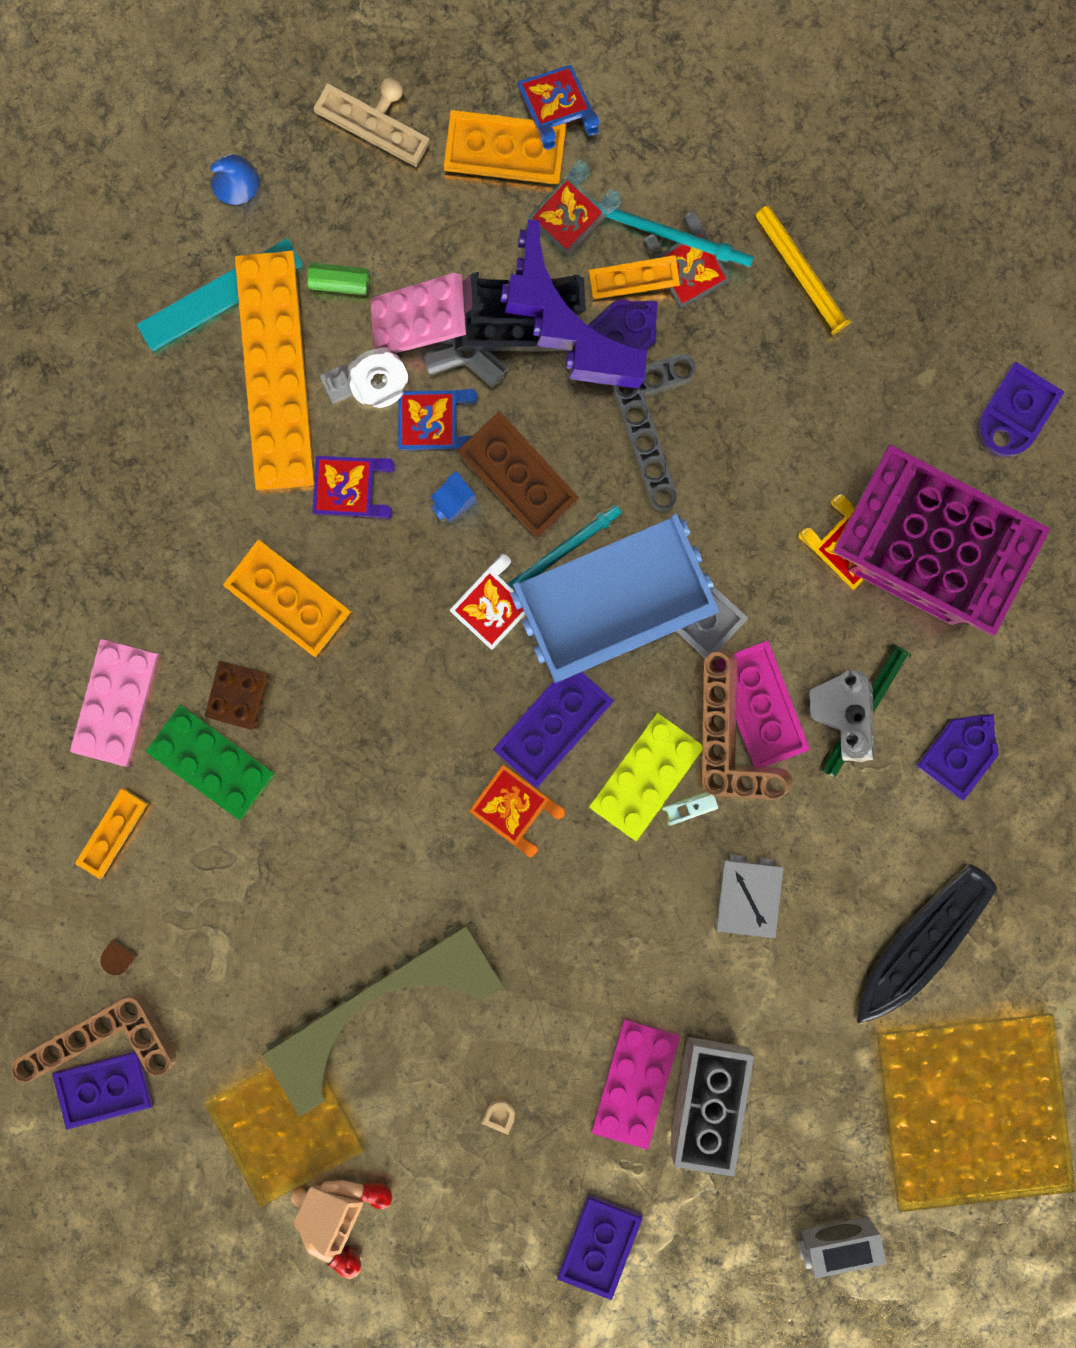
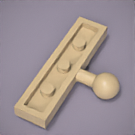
M387 78L381 83V97L375 108L328 83L313 108L314 112L415 167H417L430 143V138L385 114L391 102L399 100L403 93L402 84L395 78Z

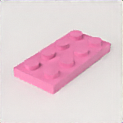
M451 273L370 298L374 349L385 347L396 354L466 335L462 274Z
M100 639L70 752L129 767L159 654Z

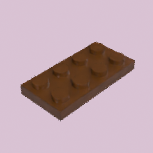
M500 411L456 451L535 538L579 498Z

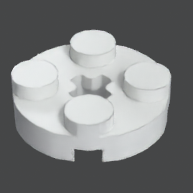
M385 347L364 352L352 361L348 367V383L354 397L360 403L372 404L373 407L381 408L396 402L403 394L402 390L405 382L407 384L408 374L402 360ZM383 373L385 375L382 377L381 383L377 384L376 381H371L373 375Z

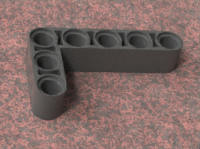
M678 354L646 365L644 381L639 389L634 388L631 394H622L616 385H613L612 389L649 504L658 513H666L672 509L677 500V492L645 398L683 386L692 379L696 366L693 358L686 354ZM680 363L686 365L689 369V374L686 376L677 375L674 371V366ZM657 373L661 377V383L650 385L646 380V375ZM632 409H637L643 414V419L640 422H632L629 420L627 413ZM640 437H648L652 442V447L648 450H642L638 447L636 440ZM650 464L658 465L661 469V476L657 478L648 476L646 467ZM661 491L668 493L671 499L670 504L666 506L659 505L655 500L656 493Z

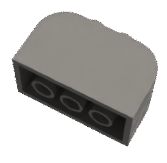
M692 1037L688 1038L683 1057L671 1132L670 1153L674 1167L735 1176L754 1055L749 1047Z

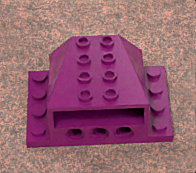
M889 444L832 552L852 562L848 569L849 572L950 625L966 622L991 636H995L1051 528Z

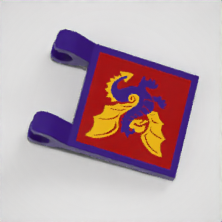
M316 456L312 514L391 518V507L388 505H372L374 471L392 473L395 470V462L390 458Z

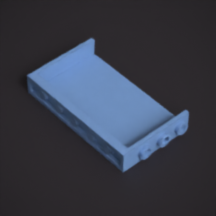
M675 514L668 520L524 582L513 584L515 591L511 592L510 595L516 609L523 608L527 617L522 620L528 636L534 634L538 646L533 647L540 664L546 661L555 683L719 612L710 591L714 589L709 574H703L698 563L702 562V558L697 547H691L687 536L690 535V530L684 518L679 520L678 515Z

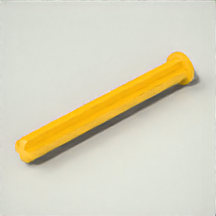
M767 205L757 212L756 218L832 328L831 334L838 333L852 322L851 319L847 320L771 207Z

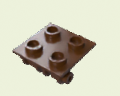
M219 661L205 717L253 730L254 725H258V707L262 708V704H259L260 699L265 698V696H262V693L265 691L266 683L269 682V679H266L268 673Z

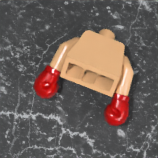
M346 1180L325 1181L321 1186H311L308 1192L299 1188L291 1197V1203L299 1208L294 1220V1227L300 1232L305 1249L310 1255L327 1262V1266L333 1268L340 1276L351 1279L361 1271V1258L353 1248L349 1246L344 1247L364 1202H368L372 1207L382 1210L391 1205L393 1196L390 1188L382 1182L369 1184L363 1182L359 1184Z

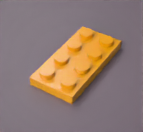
M451 110L444 171L559 185L566 124L563 123L552 127L556 135L554 140L555 147L545 150L534 121L531 119Z
M259 539L223 584L226 589L314 657L318 656L352 612Z

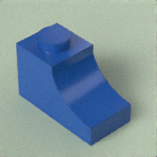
M457 471L450 475L446 482L430 496L434 502L430 506L440 520L445 517L449 523L477 502L475 494Z

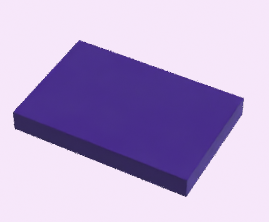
M135 1050L52 1072L66 1130L149 1109L154 1106L145 1068Z
M587 1194L558 1271L557 1280L612 1300L643 1215Z

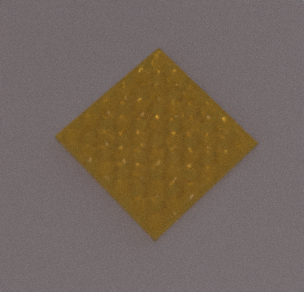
M1053 1014L877 1034L897 1207L900 1212L1076 1192L1055 1017Z

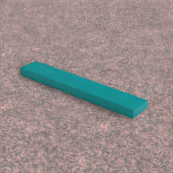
M288 238L262 252L293 251L295 253L296 269L303 266ZM236 268L136 324L149 348L155 351L239 303Z

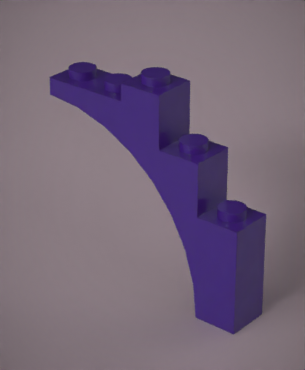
M528 219L525 230L520 229L517 247L522 248V258L517 257L515 274L510 275L508 284H502L500 302H505L504 313L535 317L533 335L538 336L537 346L568 350L565 368L570 369L569 379L639 389L645 379L647 351L625 346L601 335L585 324L565 304L553 286L544 264L540 245V221Z

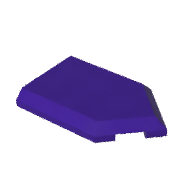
M616 299L591 321L588 326L620 344L647 351L656 342L658 301Z
M994 714L951 719L916 766L957 798L964 801L999 755L994 730Z

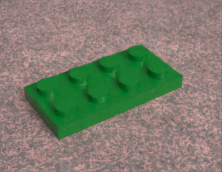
M181 704L145 751L239 821L242 820L275 775L274 771Z

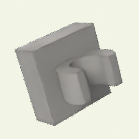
M346 364L320 375L332 404L353 395L348 383L349 371Z

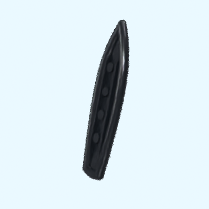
M968 864L898 932L879 957L867 979L859 1003L858 1024L878 1019L896 1010L919 993L941 970L997 891L996 884L986 872L972 864Z

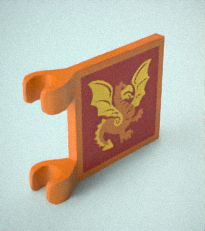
M504 764L469 810L471 814L516 846L528 857H533L537 853L538 848L523 836L540 812L544 809L556 819H561L566 811Z

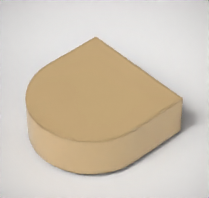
M505 1099L493 1100L488 1105L481 1124L508 1135L515 1119L513 1105Z

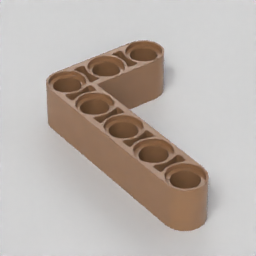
M727 649L712 652L704 661L703 788L707 793L714 796L768 800L779 799L792 788L793 780L788 771L781 768L735 766L737 659L734 653ZM717 656L724 658L726 661V669L724 671L719 670L715 665ZM717 685L724 688L726 692L724 700L717 698L714 690ZM715 715H719L725 720L724 729H720L715 725ZM715 744L723 747L725 751L724 758H720L714 753ZM715 773L723 777V787L715 784L713 780ZM743 775L749 776L752 779L753 788L749 789L743 785ZM772 777L781 780L783 784L782 790L778 791L772 787L770 782Z
M132 993L27 1051L13 1062L11 1072L17 1081L22 1083L30 1082L121 1030L125 1032L145 1070L152 1076L164 1075L176 1062V1053L146 998L139 993ZM127 1002H132L137 1006V1015H131L127 1012ZM102 1016L110 1019L112 1023L110 1030L101 1026L100 1018ZM141 1028H147L151 1032V1041H146L141 1037ZM76 1031H80L85 1035V1044H80L76 1041ZM50 1045L59 1049V1058L51 1056L49 1052ZM154 1055H163L166 1059V1066L157 1065ZM24 1060H28L33 1064V1073L26 1071Z

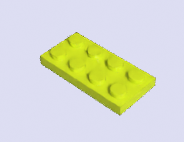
M656 713L589 805V808L637 841L702 752L703 745L662 715Z

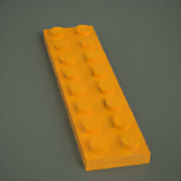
M293 251L235 256L255 489L258 491L314 486L315 478L295 253Z

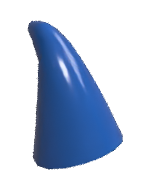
M227 154L210 166V169L214 171L211 187L220 201L239 205L248 202L255 196L259 188L260 178L257 169L246 158L236 154Z

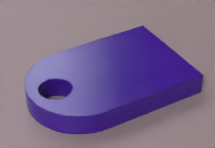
M1016 361L1013 362L980 414L977 425L980 441L990 452L999 456H1014L1025 451L1035 441L1063 396L1064 391ZM996 431H1001L1007 436V443L1004 447L997 446L994 443L993 435Z

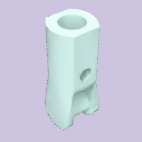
M704 792L667 805L662 809L667 811L670 820L667 822L668 825H673L716 810L718 805L714 795ZM685 804L689 814L680 816L678 807Z

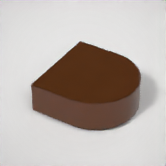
M113 939L102 953L100 963L106 973L120 975L129 969L138 955Z

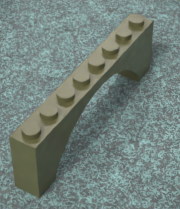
M458 923L443 932L445 937L436 943L433 939L424 943L418 948L420 953L411 959L408 955L400 958L392 964L395 969L384 975L383 971L378 972L367 980L369 985L360 991L357 987L351 989L342 996L344 1001L335 1007L332 1003L324 1006L316 1012L319 1017L308 1023L306 1019L302 1020L291 1028L293 1033L283 1039L279 1035L265 1044L267 1050L263 1052L262 1056L299 1117L326 1100L327 1095L323 1090L324 1072L331 1048L347 1021L371 1000L399 988L430 985L464 992L474 996L479 1003L503 988L501 981L465 924L461 927Z

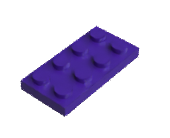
M582 672L557 683L553 681L493 750L537 789L614 700Z

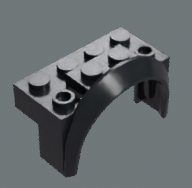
M479 272L470 274L463 280L466 335L455 337V350L568 351L537 346L538 336L533 335L535 317L504 313L505 302H500L502 284H508L509 280L478 278ZM573 275L551 279L553 286L565 304L576 315L586 311L583 277Z

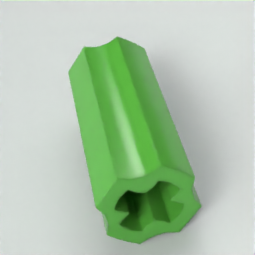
M310 262L308 289L367 296L369 269Z

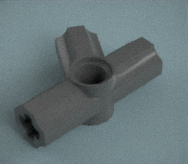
M455 338L440 341V345L422 350L430 376L466 365L487 385L493 388L508 371V367L489 351H474L471 355H462L459 350H455Z

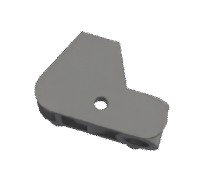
M846 671L842 675L811 689L810 716L817 722L841 731L843 761L864 762L866 760H874L873 688L866 675L860 671ZM858 714L862 715V719L859 722L854 720Z

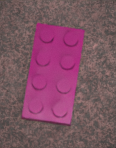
M764 641L734 653L737 659L736 724L752 766L767 767L810 750L769 641ZM724 658L715 660L716 667L724 671L726 669Z
M623 1018L592 1126V1134L648 1150L680 1040V1034Z

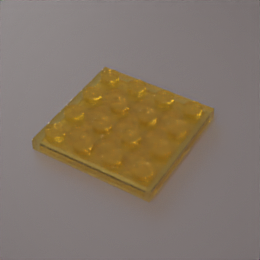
M269 1067L204 1103L260 1208L365 1150L325 1073L323 1090L327 1095L326 1100L300 1117Z

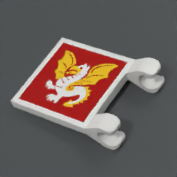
M503 553L494 560L490 567L449 609L491 650L525 615L522 607L516 609L510 595L514 590L498 576L511 563V559Z

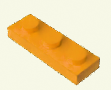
M676 255L589 270L593 300L680 286Z
M121 788L75 864L97 878H103L147 807L148 802L127 789Z

